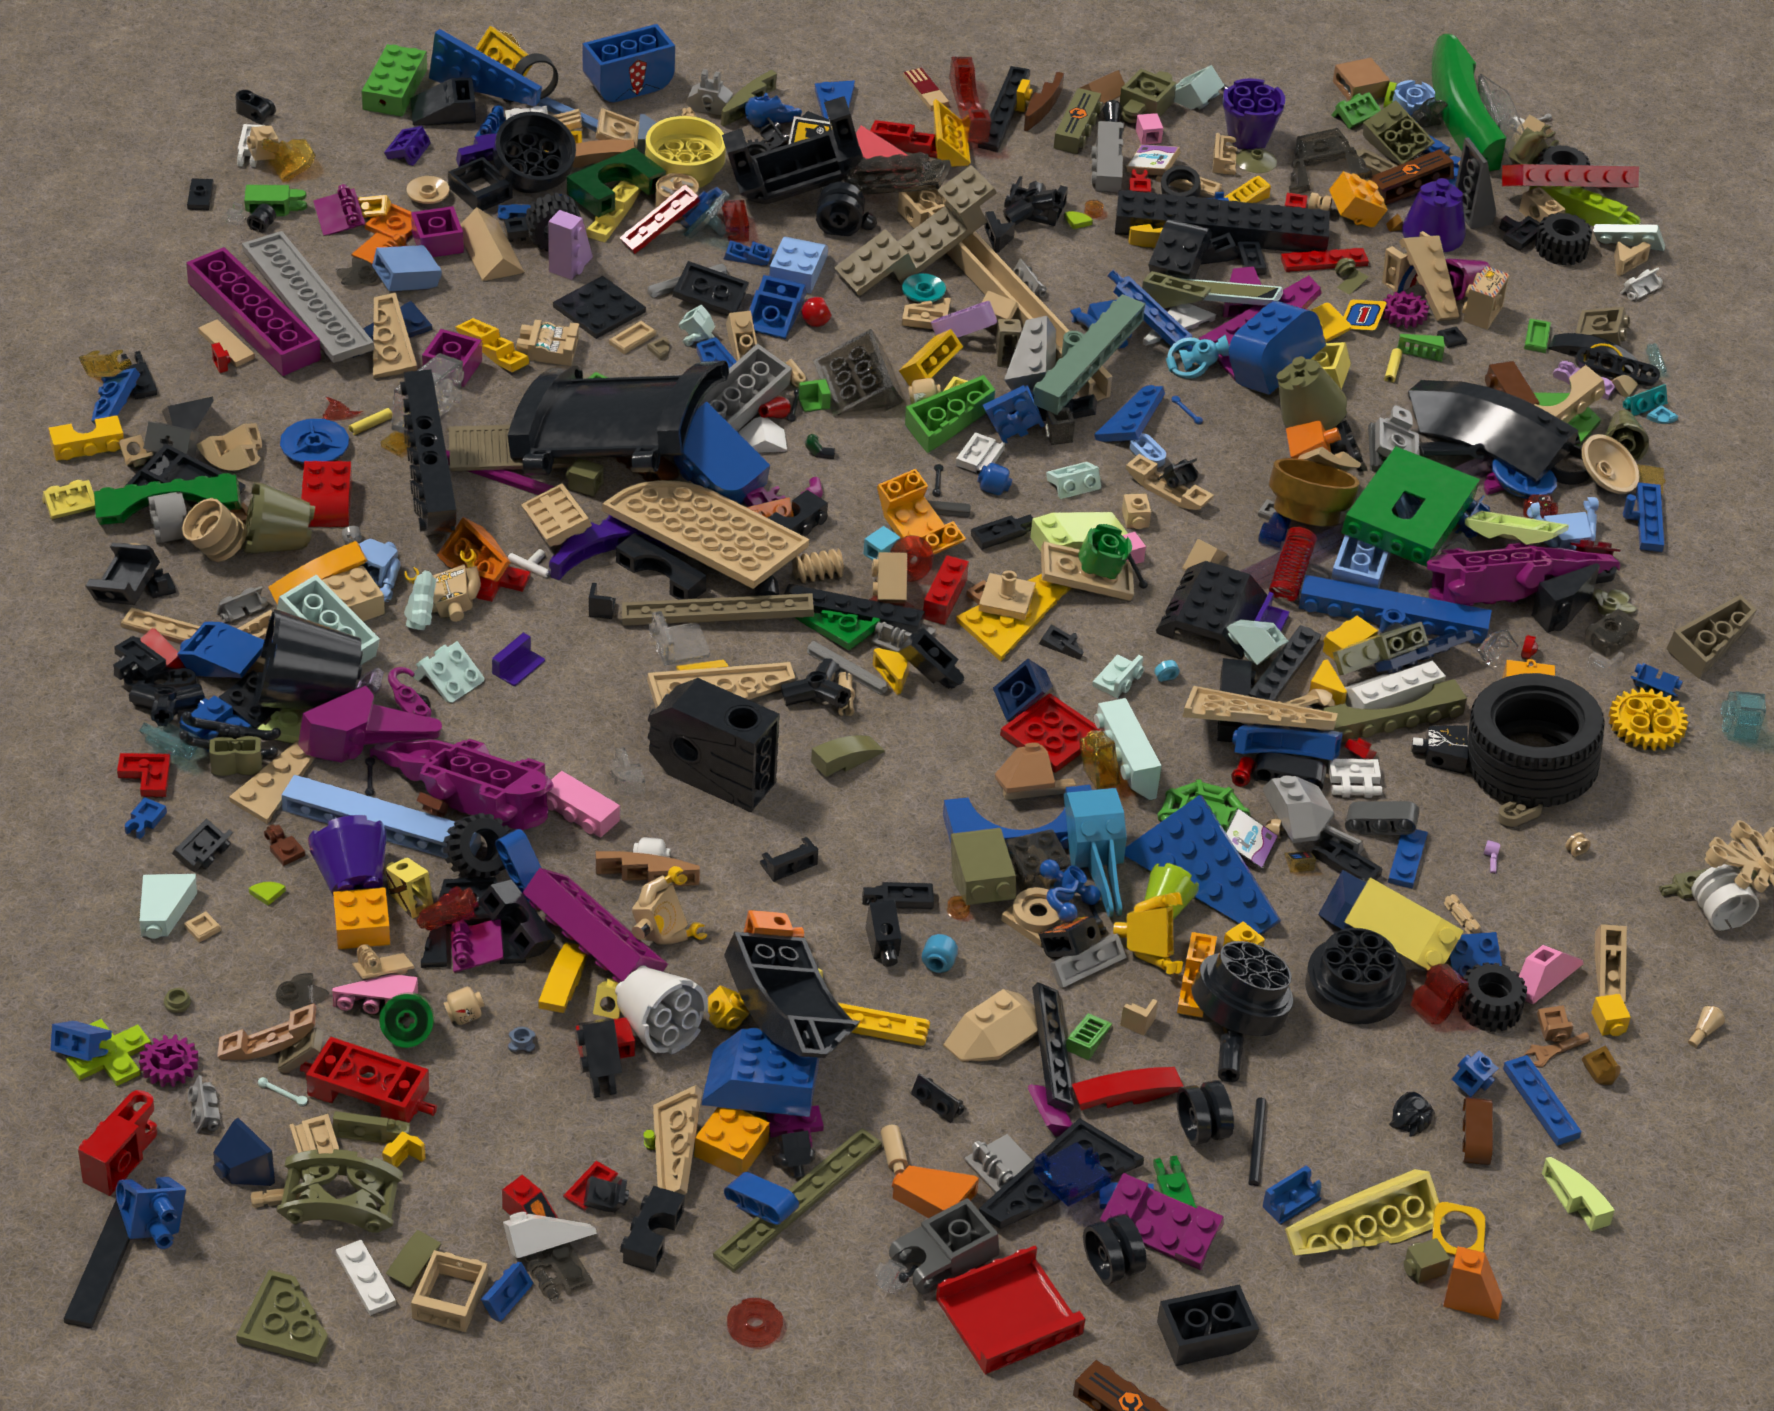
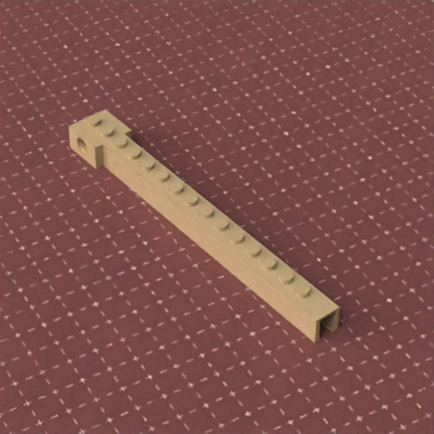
M936 179L899 190L898 212L914 229L945 206L937 191L942 186ZM976 231L947 252L948 256L985 295L987 291H991L1014 300L1019 304L1012 319L1020 320L1022 330L1026 320L1048 316L1056 329V363L1060 358H1063L1061 355L1063 336L1069 330ZM1101 366L1077 394L1080 397L1094 394L1097 401L1110 397L1112 375Z

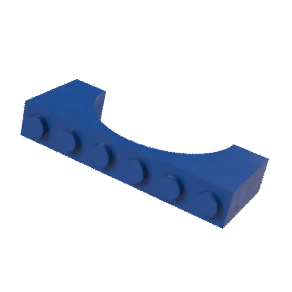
M1090 785L1066 787L1065 793L1089 791L1092 789ZM969 797L944 800L943 818L950 843L952 833L1001 828L1008 853L1021 854L1030 847H1035L1036 850L1042 851L1060 847L1069 849L1065 808L1055 820L1047 825L1029 830H1015L998 826L983 818L974 809Z

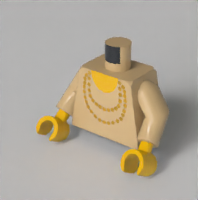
M671 867L668 871V876L664 877L662 875L643 886L639 900L632 907V913L636 921V925L632 928V934L638 940L654 941L656 944L669 945L688 940L687 937L691 936L699 940L707 937L706 933H696L698 928L705 926L699 922L692 923L689 929L685 930L688 924L674 886L671 883L674 882L677 885H682L687 881L685 875L677 877L679 873L683 872L680 867Z

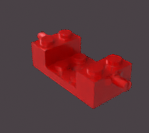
M331 1036L313 1064L304 1062L300 1066V1072L307 1073L308 1096L329 1103H333L338 1093H342L380 1106L381 1117L407 1123H410L413 1116L419 1111L434 1116L437 1111V1105L423 1101L429 1091V1069ZM368 1072L374 1074V1076L370 1078H364L361 1076Z

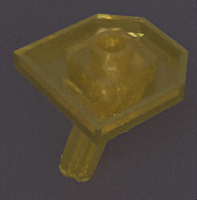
M269 137L262 140V148L275 154V159L268 160L282 182L289 181L310 168L316 156L306 139H292L289 142L281 140L280 143Z

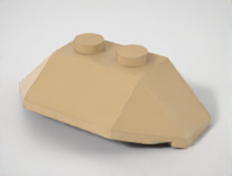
M1002 989L964 1014L943 1046L961 1062L999 1060L1038 1034L1035 1006L1021 994Z

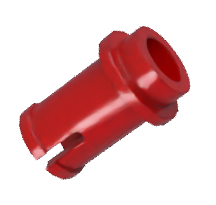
M1249 757L1240 759L1237 769L1231 774L1232 782L1236 786L1243 787L1250 782V774L1255 764L1253 759Z

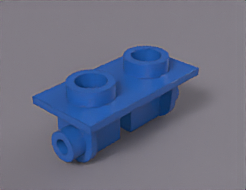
M1484 495L1477 501L1473 499L1466 510L1467 513H1464L1457 523L1459 527L1455 533L1461 530L1468 538L1477 536V532L1465 525V519L1480 511L1490 512V507L1482 503Z
M1645 663L1642 665L1637 664L1635 672L1638 673L1637 677H1630L1636 680L1634 685L1646 690L1651 686L1658 689L1657 694L1662 691L1664 697L1670 695L1678 697V694L1674 693L1675 689L1680 690L1683 681L1679 680L1680 677L1663 671L1661 678L1657 679L1659 669Z

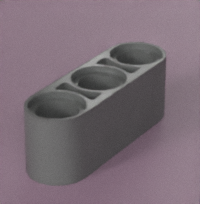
M1408 801L1353 802L1348 809L1345 828L1349 832L1350 830L1358 831L1359 834L1409 835L1416 830L1420 809L1415 803Z

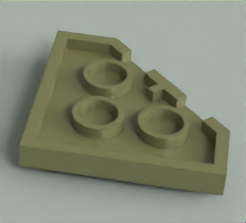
M268 1270L236 1335L237 1343L318 1364L328 1343V1334L324 1327H321L316 1318V1313L308 1298H305L296 1277Z

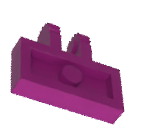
M819 1105L811 1107L810 1117L766 1112V1121L770 1123V1138L808 1130L812 1148L811 1132L824 1131Z

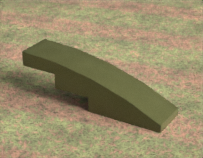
M770 70L739 90L722 109L721 125L724 127L746 117L745 103H747L749 98L755 96L758 98L764 96L765 93L776 90L777 73Z

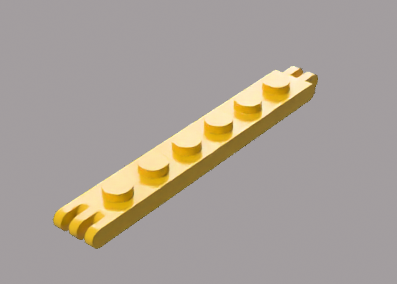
M838 1003L850 1018L860 1021L859 1025L851 1033L923 1046L926 1043L930 1027V1021L927 1019Z

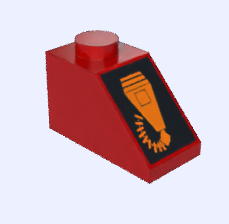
M523 1174L502 1189V1209L509 1215L526 1212V1215L534 1214L558 1218L542 1190Z

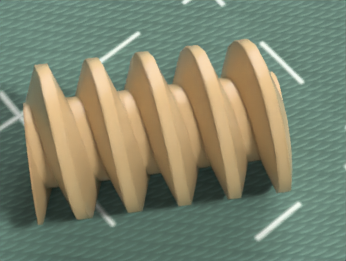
M838 548L837 552L834 549H830L828 554L826 551H820L819 555L816 552H812L810 557L807 554H802L801 558L796 555L792 559L795 579L800 578L804 584L806 583L807 576L810 577L812 582H815V577L818 575L820 580L823 581L825 573L828 574L830 579H833L834 572L837 573L839 578H842L844 564L840 549Z

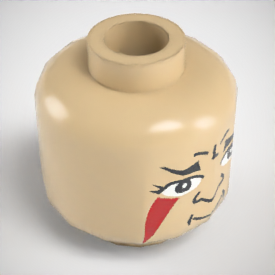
M468 986L447 995V1002H444L450 1021H455L458 1025L479 1019L482 1014L480 1008L485 1006L480 992L474 993L472 988Z

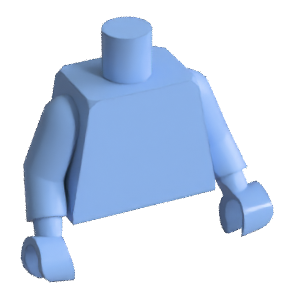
M1587 497L1589 501L1583 502L1587 514L1586 512L1550 515L1544 516V519H1542L1540 505L1537 502L1531 504L1527 510V515L1536 520L1568 524V531L1553 539L1544 541V543L1548 547L1576 551V546L1570 545V542L1580 543V539L1594 542L1596 540L1597 514H1595V511L1598 510V499Z
M367 539L359 543L368 560L361 566L365 567L377 586H383L380 590L384 594V601L389 602L386 599L391 600L393 591L391 588H394L401 566L397 558L398 550L392 542L383 544L373 539Z

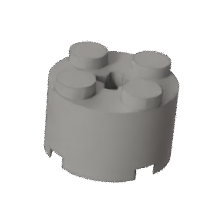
M174 492L148 497L151 523L154 524L156 543L185 539L182 526L187 513L182 493Z

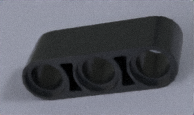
M1260 752L1257 754L1253 770L1255 781L1263 780L1269 782L1274 778L1296 776L1319 786L1321 791L1326 775V766L1320 761L1273 752Z

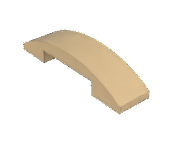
M1138 454L1126 465V470L1140 485L1178 507L1200 510L1213 499V494L1197 485L1190 489L1183 485L1171 488L1168 486L1165 478L1158 481V478L1163 475L1157 471L1158 464L1141 454Z

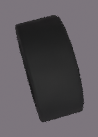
M1174 166L1162 175L1161 192L1165 195L1173 194L1176 196H1194L1199 198L1201 192L1200 176L1196 170L1189 166ZM1179 179L1188 180L1193 183V187L1190 190L1181 193L1172 191L1168 185Z

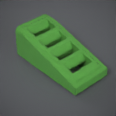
M1400 334L1397 348L1405 354L1442 362L1445 348L1444 337ZM1406 342L1410 343L1409 347H1405Z
M1088 1013L1068 1037L1066 1042L1067 1051L1090 1060L1111 1028L1112 1023ZM1090 1021L1101 1025L1102 1028L1090 1024Z

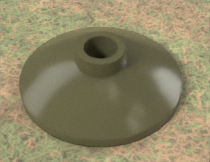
M1244 149L1236 155L1238 166L1252 173L1269 172L1277 164L1275 156L1263 149Z

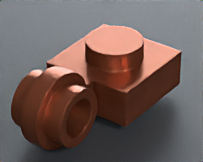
M420 792L416 800L423 805L422 810L431 815L443 818L447 813L449 805L444 800H439Z
M272 824L264 831V837L267 840L270 839L269 843L272 844L270 845L271 853L283 866L305 856V850L292 835L285 838L284 831L280 825L275 826Z

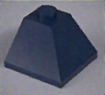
M1026 659L994 686L993 690L1006 721L1009 722L1023 713L1049 691L1053 685L1044 668L1030 659Z
M1342 870L1318 915L1343 930L1354 928L1344 921L1365 887L1366 882Z
M239 1118L235 1119L213 1152V1169L220 1179L225 1177L231 1184L262 1186L275 1184L272 1149Z

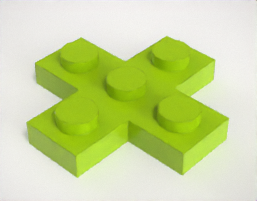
M102 1019L88 1024L110 1030ZM137 1024L116 1035L112 1033V1037L109 1040H102L99 1044V1049H107L108 1053L106 1055L93 1057L91 1061L70 1056L66 1058V1063L79 1081L104 1069L114 1084L119 1086L141 1075L140 1069L130 1056L145 1050L144 1045H151V1040Z

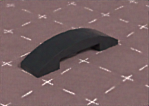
M1563 333L1554 335L1548 347L1550 350L1569 355L1571 351L1578 352L1583 347L1605 343L1617 348L1623 357L1637 360L1622 347L1605 339L1586 334ZM1598 346L1594 348L1597 350L1618 355V353L1615 350L1606 346ZM1625 365L1623 372L1632 374L1633 368Z

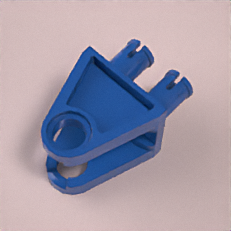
M157 1177L155 1179L157 1189H145L132 1179L119 1180L116 1186V1199L128 1237L130 1239L152 1237L158 1248H169L173 1244L172 1240H174L172 1235L179 1233L186 1194L185 1187L170 1177Z

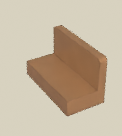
M1117 70L1080 88L1101 93L1100 102L1104 104L1109 100L1119 97L1121 88L1125 83L1120 71Z

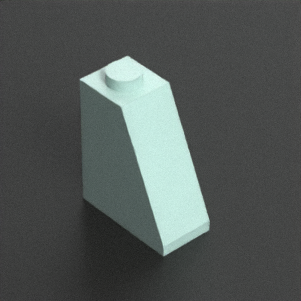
M196 874L143 875L139 920L141 937L156 939L170 934L197 894Z

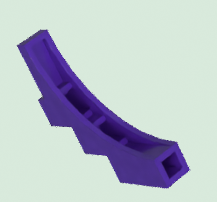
M609 515L600 525L591 522L592 526L583 533L567 538L563 542L560 551L551 557L549 569L551 578L560 580L580 562L597 554L615 550L616 546L634 533L661 549L679 553L683 552Z

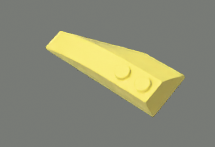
M1414 1169L1338 1201L1287 1227L1285 1231L1293 1255L1351 1249L1352 1247L1374 1246L1385 1241L1398 1243L1433 1229L1434 1209L1439 1204V1200L1430 1172ZM1444 1217L1442 1218L1440 1225L1446 1223Z

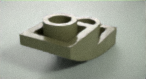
M417 1230L400 1251L386 1272V1275L411 1289L424 1268H427L434 1250L438 1251L442 1243Z

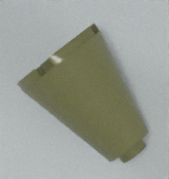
M1619 410L1615 412L1611 418L1606 436L1620 442L1630 452L1634 460H1641L1649 448V438L1646 431L1630 411Z

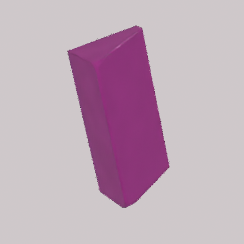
M1033 1084L1028 1086V1090L1046 1126L1054 1136H1060L1072 1125L1067 1112L1048 1105L1045 1086Z

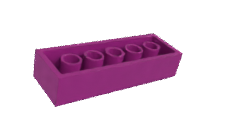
M539 868L523 891V894L530 899L529 903L532 907L546 913L545 918L550 923L556 926L559 925L563 929L562 933L567 938L573 941L576 940L580 944L578 947L581 951L590 956L593 955L597 959L595 963L604 970H610L614 974L612 978L616 982L624 981L632 972L643 965L662 972L668 966V963L643 941L635 938L626 926L569 876Z

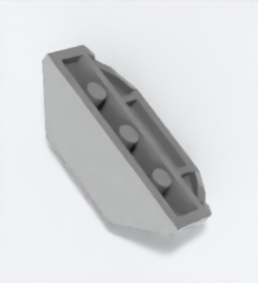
M1283 776L1281 778H1274L1263 787L1267 800L1277 817L1281 820V824L1293 843L1317 840L1320 837V833L1334 816V811L1319 786L1299 777Z

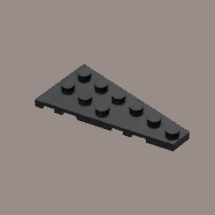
M1079 1118L979 1208V1212L988 1222L1002 1229L1144 1165V1157Z

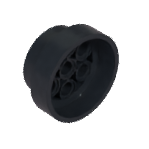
M522 112L508 118L500 126L493 147V159L497 170L512 184L514 189L524 193L546 191L563 183L572 170L576 155L575 140L566 125L557 118L541 112Z
M1348 928L1331 935L1326 942L1319 945L1310 956L1305 978L1306 991L1312 1003L1327 1016L1350 1024H1371L1388 1018L1401 1004L1406 984L1404 965L1399 959L1392 943L1381 934L1363 928Z
M1234 941L1227 943L1222 947L1220 953L1205 958L1191 987L1192 996L1196 1004L1208 1017L1232 1031L1250 1036H1268L1278 1032L1282 1028L1293 1005V994L1289 987L1292 975L1289 967L1272 951L1250 942Z

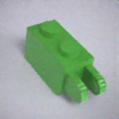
M246 185L244 199L245 215L249 216L260 204L271 206L275 210L276 216H286L289 214V211H303L307 209V202L302 201L306 199V192L303 189H290L289 185Z

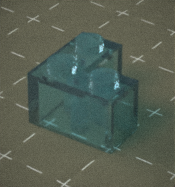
M1729 691L1727 700L1723 701L1721 706V715L1726 716L1723 719L1722 730L1727 732V740L1757 743L1766 713L1765 694Z

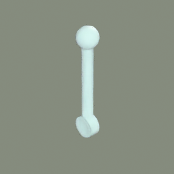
M264 1077L258 1080V1085L261 1088L267 1087L296 1101L299 1106L307 1104V1097L305 1096L298 1097L269 1083L268 1079Z

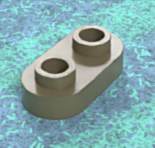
M1515 801L1508 802L1500 806L1498 820L1501 824L1509 827L1521 825L1539 817L1542 814L1543 804H1538L1536 807H1526L1524 804L1517 805Z

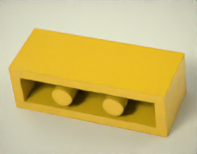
M949 329L934 336L899 372L909 386H912L914 380L932 378L963 348V345L952 329Z

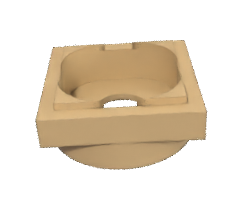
M1034 887L1023 890L1016 896L1013 905L1002 913L1001 921L1041 947L1042 943L1038 933L1063 921L1059 919L1057 912L1052 909L1047 901L1046 895L1049 889ZM1034 905H1041L1047 909V913L1044 916H1034L1031 914L1030 908Z

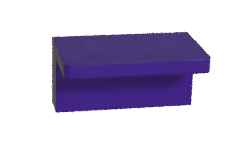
M1269 592L1255 621L1274 623L1282 631L1290 612L1273 607L1274 593Z
M523 632L492 658V674L510 685L516 686L543 664L545 658L531 651V636Z

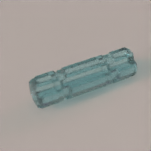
M1656 343L1648 344L1646 352L1647 355H1650L1648 358L1651 365L1659 369L1661 377L1666 376L1667 369L1658 345Z

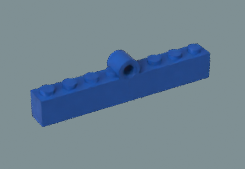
M1305 575L1299 609H1304L1308 612H1320L1329 614L1332 617L1340 616L1351 619L1359 616L1364 621L1379 625L1380 633L1394 622L1401 623L1402 625L1404 623L1411 625L1422 622L1426 635L1443 636L1472 630L1475 639L1469 642L1473 644L1486 643L1492 610L1310 575Z

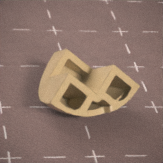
M248 423L242 424L223 436H210L196 445L201 454L214 466L224 470H240L253 466L260 460L257 452L262 448V441L257 424Z

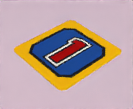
M1353 299L1350 300L1343 317L1351 324V329L1375 330L1387 303L1385 301Z

